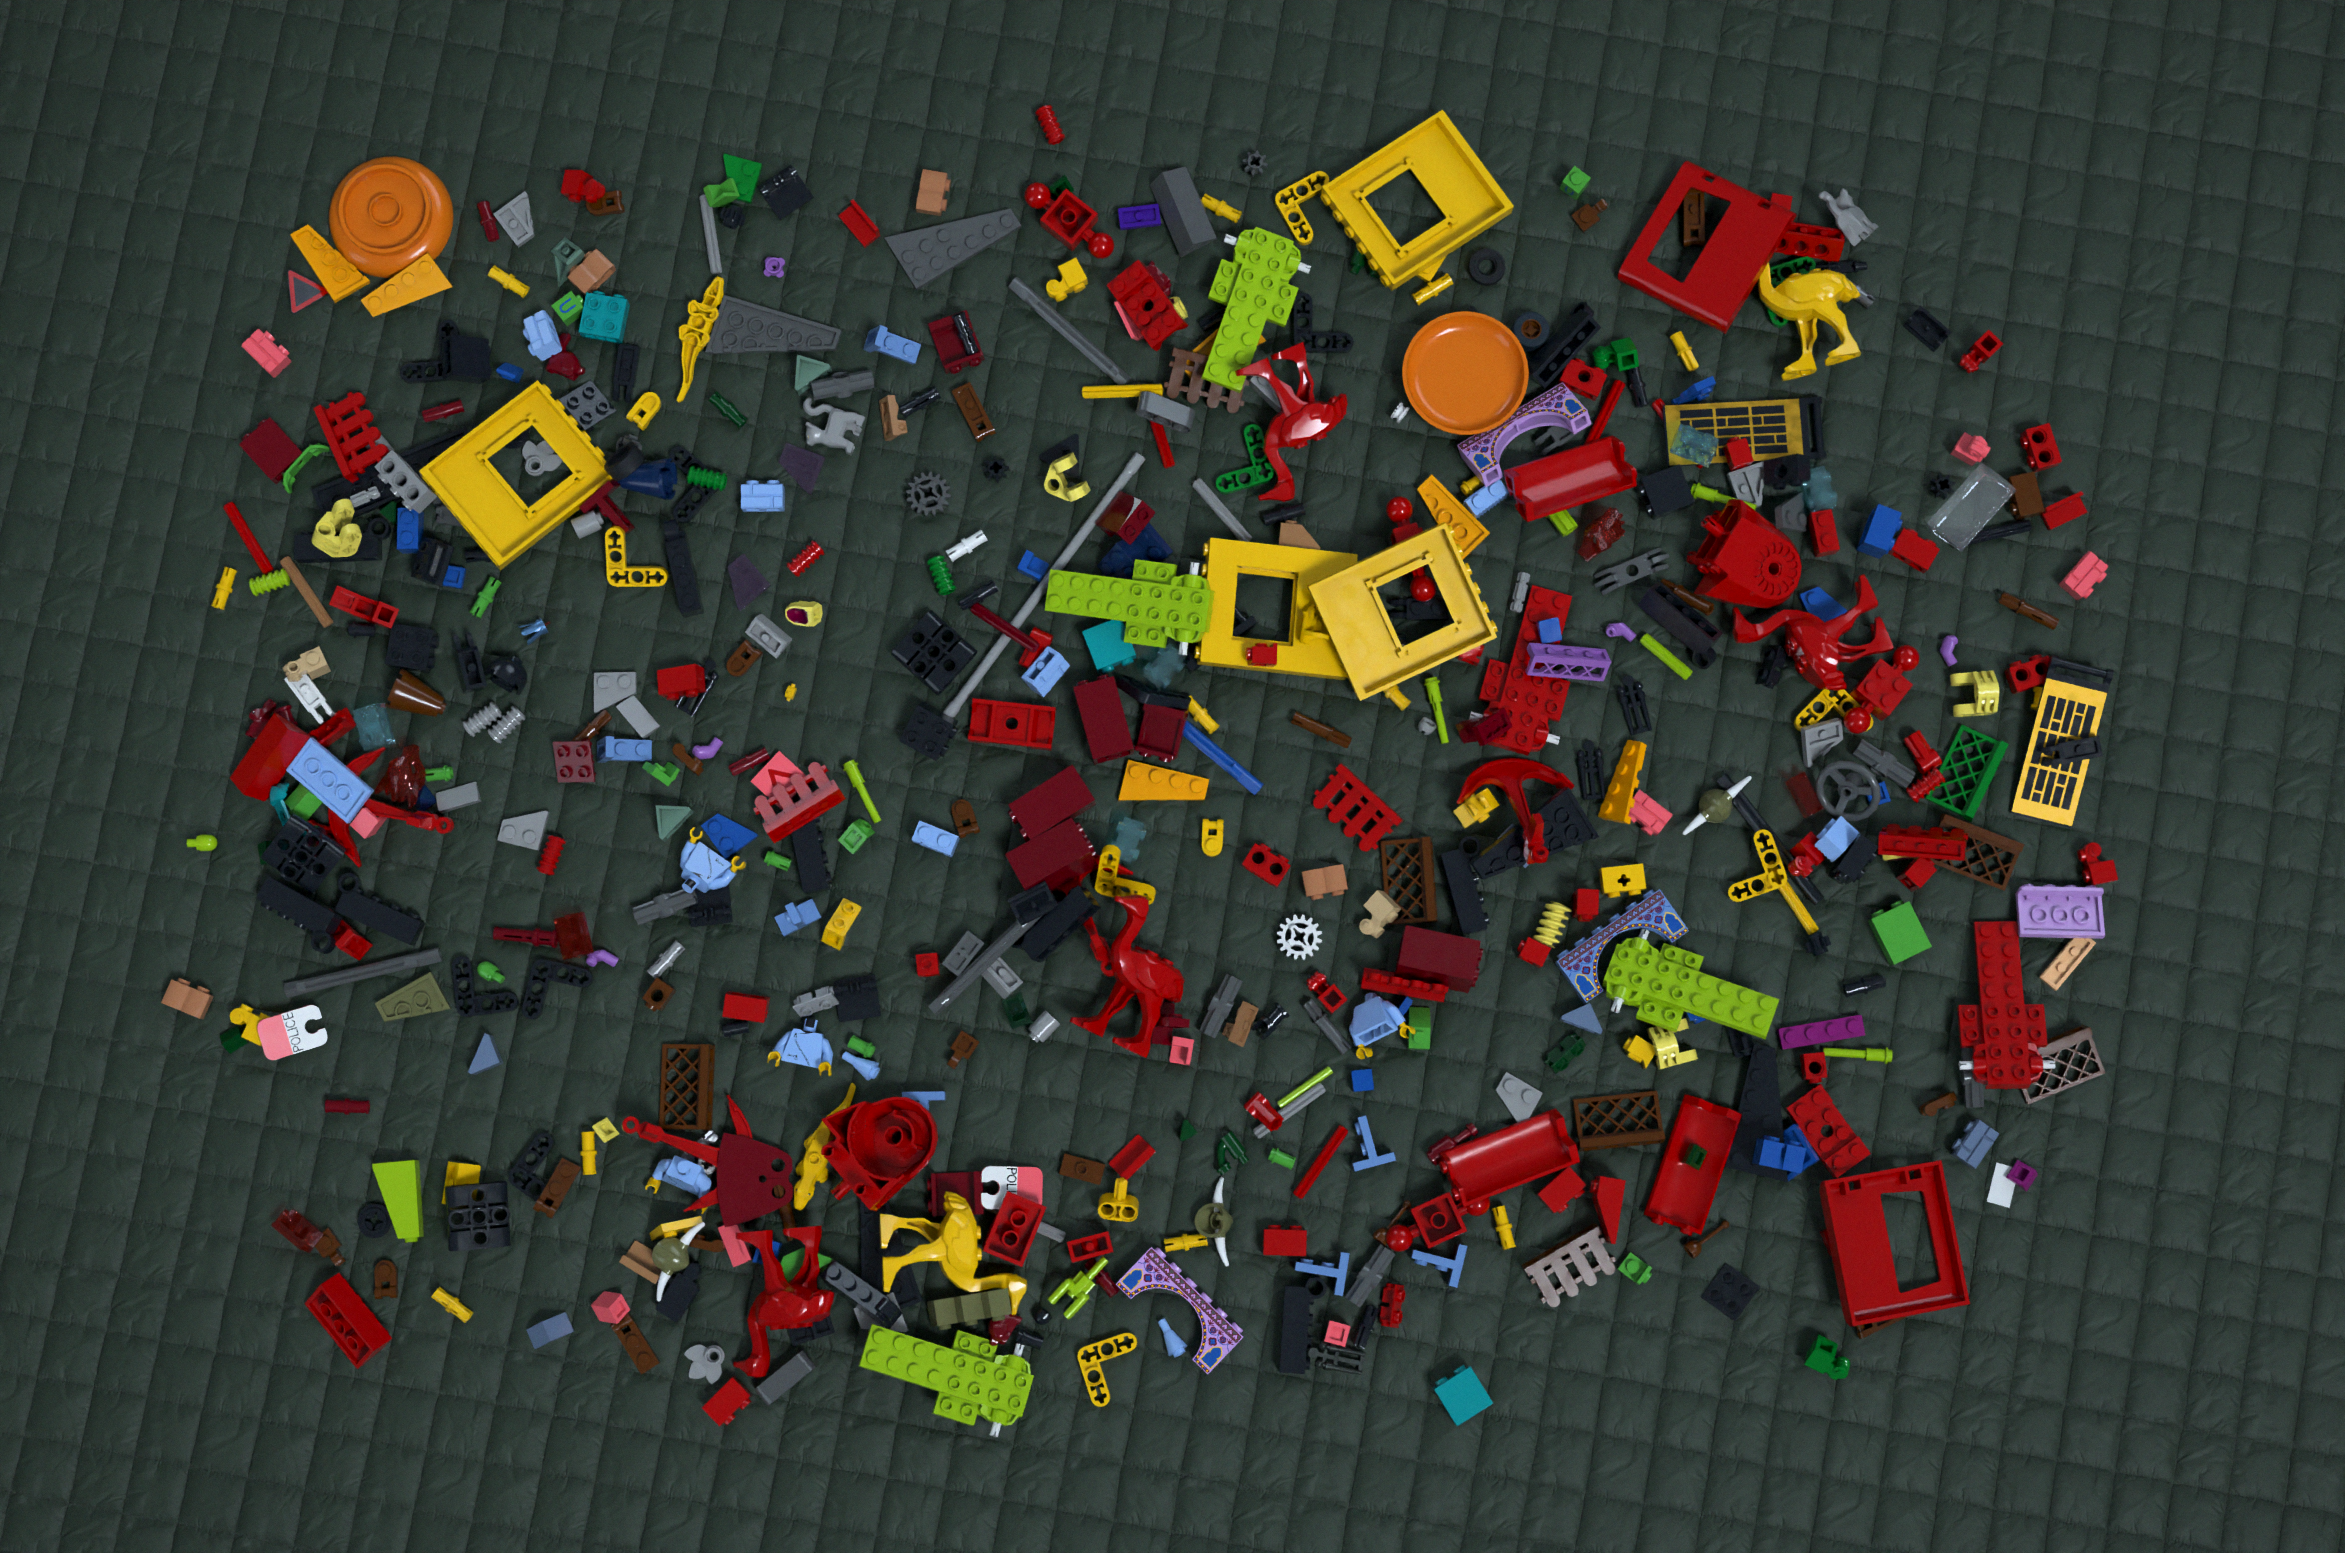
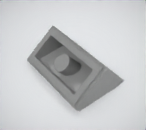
M763 614L756 616L745 631L747 635L775 658H778L792 641L790 636Z
M634 695L616 706L644 740L660 727Z
M477 782L435 793L440 813L482 802Z
M1001 957L981 974L1003 999H1006L1023 983Z

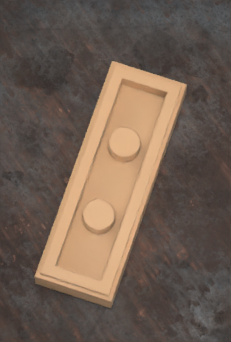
M2071 938L2038 978L2054 991H2057L2096 942L2091 938Z

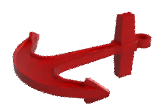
M382 747L366 753L351 761L347 767L359 777L386 749ZM368 798L362 808H368L375 816L405 820L408 825L429 831L436 829L441 834L450 833L454 828V822L451 818L438 816L437 814L422 810L413 813ZM328 807L329 824L336 842L347 848L345 854L358 867H361L362 864L357 847L349 833L350 823H346ZM444 822H446L447 824L446 829H444L442 826L444 825Z
M1507 758L1495 760L1474 770L1462 786L1456 803L1461 804L1484 784H1493L1501 787L1505 791L1524 829L1522 836L1524 839L1523 855L1526 863H1545L1548 859L1549 851L1544 847V822L1540 813L1532 814L1531 816L1521 784L1530 778L1541 779L1555 785L1558 789H1562L1565 786L1573 789L1574 784L1563 773H1559L1544 764L1527 759Z
M1097 855L1098 857L1095 858L1098 866L1052 891H1060L1067 896L1069 890L1078 885L1082 887L1083 878L1092 871H1098L1100 855ZM1119 864L1117 874L1133 875L1134 872ZM1103 868L1105 872H1113L1110 868ZM1091 916L1083 924L1091 938L1090 947L1096 960L1101 962L1100 967L1103 974L1109 977L1114 976L1112 969L1106 970V967L1111 965V950L1106 939L1099 936Z
M726 1095L736 1135L753 1139L751 1129L742 1111L731 1097ZM632 1116L623 1120L622 1129L625 1133L633 1134L637 1132L639 1138L652 1143L662 1141L713 1165L717 1169L720 1148L666 1134L660 1126L653 1125L647 1121L639 1124L637 1118ZM627 1122H633L634 1128L629 1129L627 1127ZM717 1187L700 1197L683 1211L702 1209L719 1203Z

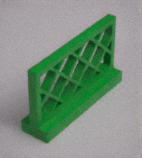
M1961 725L1939 770L1943 774L1944 771L1953 769L1956 779L1946 783L1942 782L1941 786L1935 787V789L1944 787L1947 798L1938 800L1932 797L1934 791L1931 790L1929 791L1930 794L1926 796V800L1963 816L1964 819L1972 822L2009 744L2004 741H1997ZM1963 731L1972 735L1973 743L1963 746L1960 739ZM1988 742L1994 745L1991 752L1982 755L1979 747L1980 743ZM1976 745L1979 756L1968 759L1964 749ZM1962 750L1965 761L1954 764L1951 758L1952 753ZM1981 759L1984 766L1983 769L1973 773L1969 762ZM1967 764L1970 774L1959 778L1955 767ZM1972 777L1975 784L1974 788L1964 792L1961 781ZM1958 782L1962 793L1950 796L1946 786ZM1971 793L1967 800L1966 794ZM1963 796L1966 803L1963 810L1954 807L1951 799Z

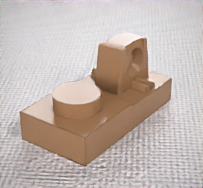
M895 395L885 396L879 401L885 441H892L899 435H904L908 432L906 421L897 419L898 403L896 402Z
M1242 1002L1236 1013L1235 1024L1226 1023L1222 1033L1229 1038L1228 1041L1244 1047L1259 1008L1250 1003Z

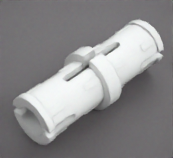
M980 529L970 537L961 539L960 543L946 550V553L950 560L954 562V560L967 552L970 554L973 552L972 549L988 540Z

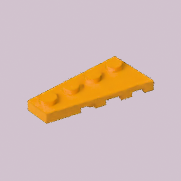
M308 224L290 234L292 240L334 303L370 284V280L365 275L363 276L353 264L343 258L336 249H333Z
M427 253L361 299V302L374 317L449 289L453 285L431 255Z

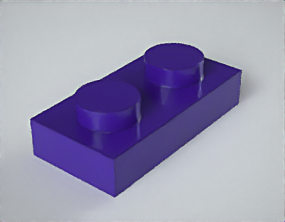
M1159 204L1118 208L1120 230L1161 226Z

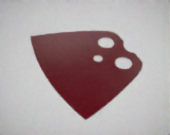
M728 1133L723 1134L717 1164V1192L725 1228L773 1212L791 1201L793 1186L789 1182V1174L792 1172V1158L790 1155L776 1147L750 1138ZM782 1159L785 1162V1168L781 1172H775L771 1167L773 1160ZM761 1175L766 1176L764 1183L759 1181ZM776 1185L783 1186L786 1191L784 1197L780 1199L772 1195V1189Z

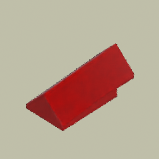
M275 712L230 779L243 795L266 801L270 796L272 786H276L286 773V769L306 744L310 735Z

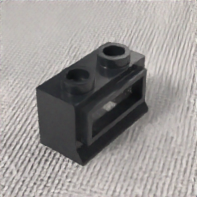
M423 537L415 563L413 564L411 577L431 585L442 586L454 547L436 539Z

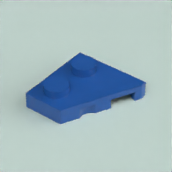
M1711 376L1693 384L1682 392L1680 397L1671 400L1672 405L1686 404L1695 399H1698V401L1706 399L1710 396L1709 393L1713 391L1712 389L1716 384L1714 377Z

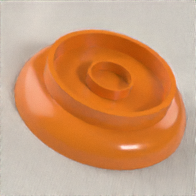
M388 156L375 158L355 167L337 186L329 207L330 232L339 253L363 273L381 278H393L427 253L435 260L447 244L453 226L452 201L443 182L426 166L403 157Z
M1460 311L1437 317L1417 332L1404 356L1402 378L1404 389L1411 405L1426 422L1437 429L1451 434L1474 435L1496 428L1514 414L1526 393L1529 369L1524 349L1508 327L1488 315Z

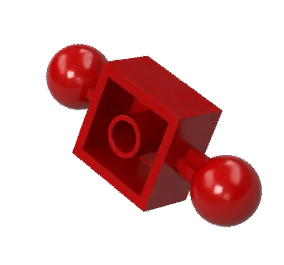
M1035 182L1026 188L1024 194L1026 203L1034 209L1044 208L1047 210L1040 219L1041 227L1071 251L1084 239L1088 243L1089 252L1095 258L1104 259L1112 254L1114 250L1112 237L1107 233H1094L1091 230L1098 222V213L1069 190L1065 189L1057 200L1054 201L1050 198V190L1043 183Z
M1401 496L1392 498L1386 507L1387 516L1398 525V528L1392 530L1390 536L1392 545L1423 532L1422 527L1418 528L1417 522L1410 524L1409 518L1412 515L1413 507L1407 498ZM1428 564L1405 574H1413L1414 579L1410 584V592L1413 598L1421 602L1431 600L1437 590L1435 581L1425 574L1424 570H1426Z
M1910 645L1898 647L1892 656V666L1880 658L1872 664L1849 695L1860 703L1861 706L1853 707L1845 713L1843 721L1848 731L1855 734L1865 732L1871 723L1870 713L1880 721L1892 713L1913 686L1901 674L1915 669L1919 663V653L1914 647Z
M1450 1192L1437 1196L1409 1209L1415 1224L1409 1227L1402 1224L1390 1227L1386 1233L1387 1245L1394 1251L1402 1252L1411 1246L1414 1238L1421 1235L1427 1249L1466 1232L1467 1229L1461 1216L1468 1213L1473 1216L1485 1214L1490 1207V1198L1488 1197L1463 1207L1461 1203L1455 1205Z

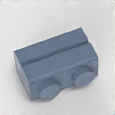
M1975 1119L1973 1122L1970 1120L1963 1129L1966 1133L1962 1139L1957 1138L1951 1147L1953 1149L1951 1155L1971 1169L1977 1168L1999 1135L1997 1131L1979 1119Z

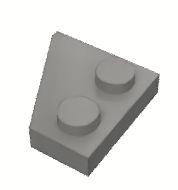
M525 191L493 214L518 248L535 236L529 197Z
M1764 461L1727 474L1736 499L1756 504V508L1762 505Z
M636 672L594 673L595 714L620 703L625 698L637 694Z
M541 811L503 820L497 840L539 851L550 812Z

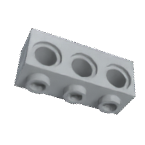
M391 450L374 466L379 472L377 476L385 484L389 483L392 486L390 488L392 493L398 498L401 496L404 499L402 504L410 511L414 509L420 514L437 497L410 465L394 450Z

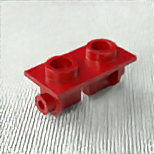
M1386 1283V1287L1383 1288L1382 1302L1389 1303V1307L1381 1306L1379 1319L1381 1326L1399 1328L1403 1318L1401 1305L1405 1300L1404 1285Z

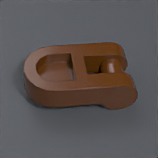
M622 191L605 192L604 196L597 200V203L586 201L588 212L593 216L624 213L625 208L621 203L623 198ZM613 200V205L608 206L607 201Z
M745 640L727 662V671L734 677L745 675L763 654L759 649L753 648L751 646L752 643L748 640ZM745 652L750 655L747 660L742 657Z
M678 743L673 746L674 756L695 775L699 776L704 771L702 768L704 764L697 757L691 758L686 754L685 747L682 744Z
M963 799L956 801L952 805V815L960 839L967 837V834L973 832L974 834L980 833L971 804ZM970 819L971 825L963 827L962 822Z
M1947 1092L1921 1104L1919 1113L1923 1116H1934L1937 1113V1109L1941 1107L1948 1109L1954 1106V1101L1957 1100L1955 1092Z
M698 1234L693 1237L689 1244L690 1247L712 1252H723L726 1249L723 1240L710 1242L705 1240L706 1236Z
M390 1260L380 1261L374 1271L375 1299H383V1297L388 1296L390 1298H398L397 1266ZM390 1281V1287L383 1288V1282Z

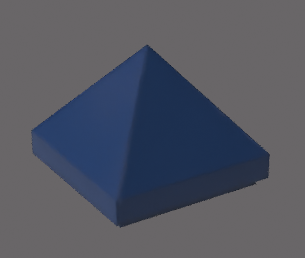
M426 785L408 797L418 811H426L437 802Z

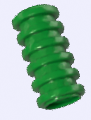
M691 466L688 471L687 481L688 484L694 483L696 486L700 484L701 487L707 486L709 489L713 487L714 490L718 488L719 491H723L727 483V474L723 473L721 475L720 472L714 473L713 470L708 472V469L701 470L700 467L695 469V466Z
M939 555L929 559L927 565H930L929 570L933 572L931 575L935 577L934 583H937L936 589H939L938 594L944 596L954 592L956 586L953 585L954 581L950 579L952 575L948 573L949 568H946L947 562H944L945 557Z

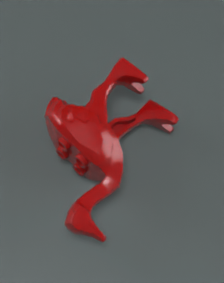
M1303 342L1271 355L1272 360H1289L1297 364L1299 385L1296 394H1294L1291 386L1277 378L1268 357L1235 371L1236 376L1264 378L1275 392L1281 407V411L1273 417L1268 426L1263 446V452L1276 472L1277 483L1271 490L1259 495V501L1276 500L1286 502L1294 499V477L1279 455L1278 448L1294 447V449H1300L1307 446V441L1313 439V441L1321 440L1327 437L1326 433L1331 431L1347 414L1348 401L1346 394L1341 393L1339 396H1332L1328 402L1315 400L1313 394L1314 382L1308 370L1306 350Z
M1864 574L1860 575L1858 582L1854 583L1857 596L1856 605L1846 613L1826 622L1808 612L1782 610L1763 623L1752 624L1744 618L1737 607L1732 608V634L1736 643L1746 644L1759 641L1777 628L1784 626L1785 650L1789 656L1793 657L1796 671L1798 674H1802L1805 680L1819 689L1834 691L1846 689V682L1843 679L1844 674L1837 669L1838 663H1852L1864 656L1884 653L1894 648L1880 616L1874 619V624L1870 625L1871 643L1862 646H1850L1838 641L1841 635L1851 630L1857 617L1878 607V600Z
M1137 894L1124 897L1115 896L1114 901L1120 903L1127 911L1126 924L1111 946V967L1117 981L1107 1002L1098 1015L1092 1017H1071L1070 1022L1103 1038L1109 1019L1123 1009L1129 999L1137 994L1142 1010V1023L1139 1033L1134 1037H1114L1112 1042L1139 1056L1147 1058L1152 1032L1160 1019L1162 1003L1164 999L1174 1003L1181 1001L1185 979L1180 970L1173 967L1174 963L1172 961L1161 958L1155 952L1148 949L1145 950L1137 945L1131 948L1133 940L1147 918L1149 899Z
M822 1226L783 1229L784 1235L801 1240L805 1245L803 1265L789 1283L785 1279L783 1267L775 1257L772 1249L773 1230L736 1233V1239L753 1244L760 1250L764 1267L765 1291L756 1297L747 1319L753 1344L752 1353L744 1361L733 1362V1367L741 1369L750 1377H764L770 1367V1350L766 1326H770V1330L812 1327L813 1322L822 1321L830 1315L834 1292L817 1289V1276L820 1271L818 1250L822 1237Z

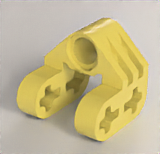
M1074 453L1054 460L1050 465L1044 482V488L1048 493L1070 502L1087 495L1091 491L1087 481L1069 488L1067 487L1068 483L1063 471L1073 467L1078 462ZM1051 479L1058 480L1059 488H1054L1051 485Z
M341 499L335 502L332 511L327 512L316 524L312 536L313 545L333 558L354 555L362 538L360 527L357 524H351L354 515V507L351 500Z
M1994 670L1950 675L1951 686L1974 685L1976 702L1954 705V717L1984 716L1998 711L1999 684Z
M1686 1018L1681 1019L1677 1032L1689 1029ZM1658 1026L1647 1029L1649 1039H1652L1657 1056L1658 1070L1698 1059L1695 1049L1679 1053L1678 1043L1674 1035L1675 1032Z

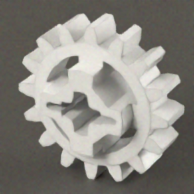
M1303 914L1301 919L1293 915V921L1286 918L1287 925L1280 924V928L1283 931L1277 932V935L1281 936V939L1277 940V944H1283L1280 951H1288L1286 957L1293 954L1294 960H1297L1298 956L1305 960L1306 954L1312 957V950H1319L1316 943H1322V940L1317 938V936L1321 935L1322 931H1316V928L1319 926L1318 923L1311 924L1313 918H1309L1306 921ZM1295 924H1304L1308 927L1302 929L1298 928ZM1287 929L1291 933V938L1288 941L1285 940ZM1295 931L1299 935L1304 934L1303 943L1299 940H1294L1296 937ZM1313 933V943L1310 946L1308 936ZM1297 946L1301 947L1303 951H1295L1291 948Z

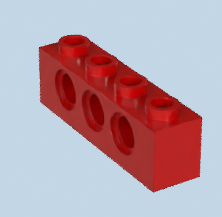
M1792 222L1775 252L1839 262L1845 242V235L1840 229Z

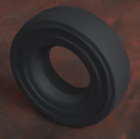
M1484 248L1475 252L1470 258L1468 265L1471 278L1477 284L1483 286H1491L1499 282L1506 268L1502 255L1490 248ZM1483 260L1492 261L1495 265L1494 272L1488 275L1483 274L1479 270L1480 262Z

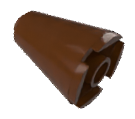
M401 669L399 673L403 676H399L396 679L387 699L391 703L387 702L385 707L437 717L438 714L442 715L447 703L443 702L445 698L406 670Z

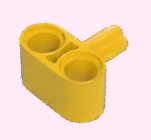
M1123 1177L1116 1178L1114 1193H1104L1101 1195L1098 1204V1214L1103 1219L1132 1222L1137 1218L1139 1201L1132 1195H1126L1127 1179ZM1109 1204V1205H1111L1112 1207H1111V1208H1107V1207H1105V1206H1103V1205ZM1125 1207H1132L1133 1210H1126Z

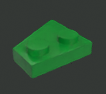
M724 154L727 179H734L740 195L735 200L751 204L763 167L762 164Z

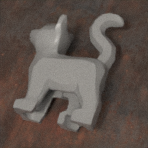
M1843 188L1836 199L1826 191L1819 193L1818 197L1827 202V207L1834 215L1835 224L1853 246H1856L1862 239L1865 240L1879 227L1877 224L1871 223L1864 212L1854 205L1853 198L1848 195L1846 189Z
M810 397L806 398L803 403V409L810 416H817L823 412L829 414L825 430L806 422V444L813 446L814 444L822 443L830 448H843L846 454L852 456L855 448L854 444L845 439L844 434L846 430L853 432L854 436L859 437L862 431L860 427H862L865 417L854 412H845L834 408L830 404L823 403L813 408L811 407L812 399Z

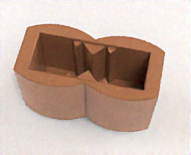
M923 169L916 203V211L918 213L941 216L942 211H946L947 199H944L946 191H950L951 179H948L947 173Z
M597 249L593 252L589 251L579 266L575 265L570 269L569 276L567 277L585 297L586 292L593 293V291H596L616 271L615 266Z
M1343 864L1302 872L1306 898L1311 897V900L1323 899V894L1331 893L1332 897L1344 895V890H1348Z
M178 978L177 981L171 979L161 1003L204 1020L214 997L209 995L210 990L198 986L197 989L189 986L191 982Z

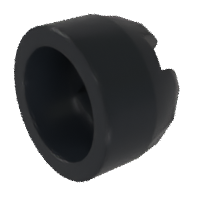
M1041 1306L1034 1314V1320L1039 1325H1045L1053 1318Z

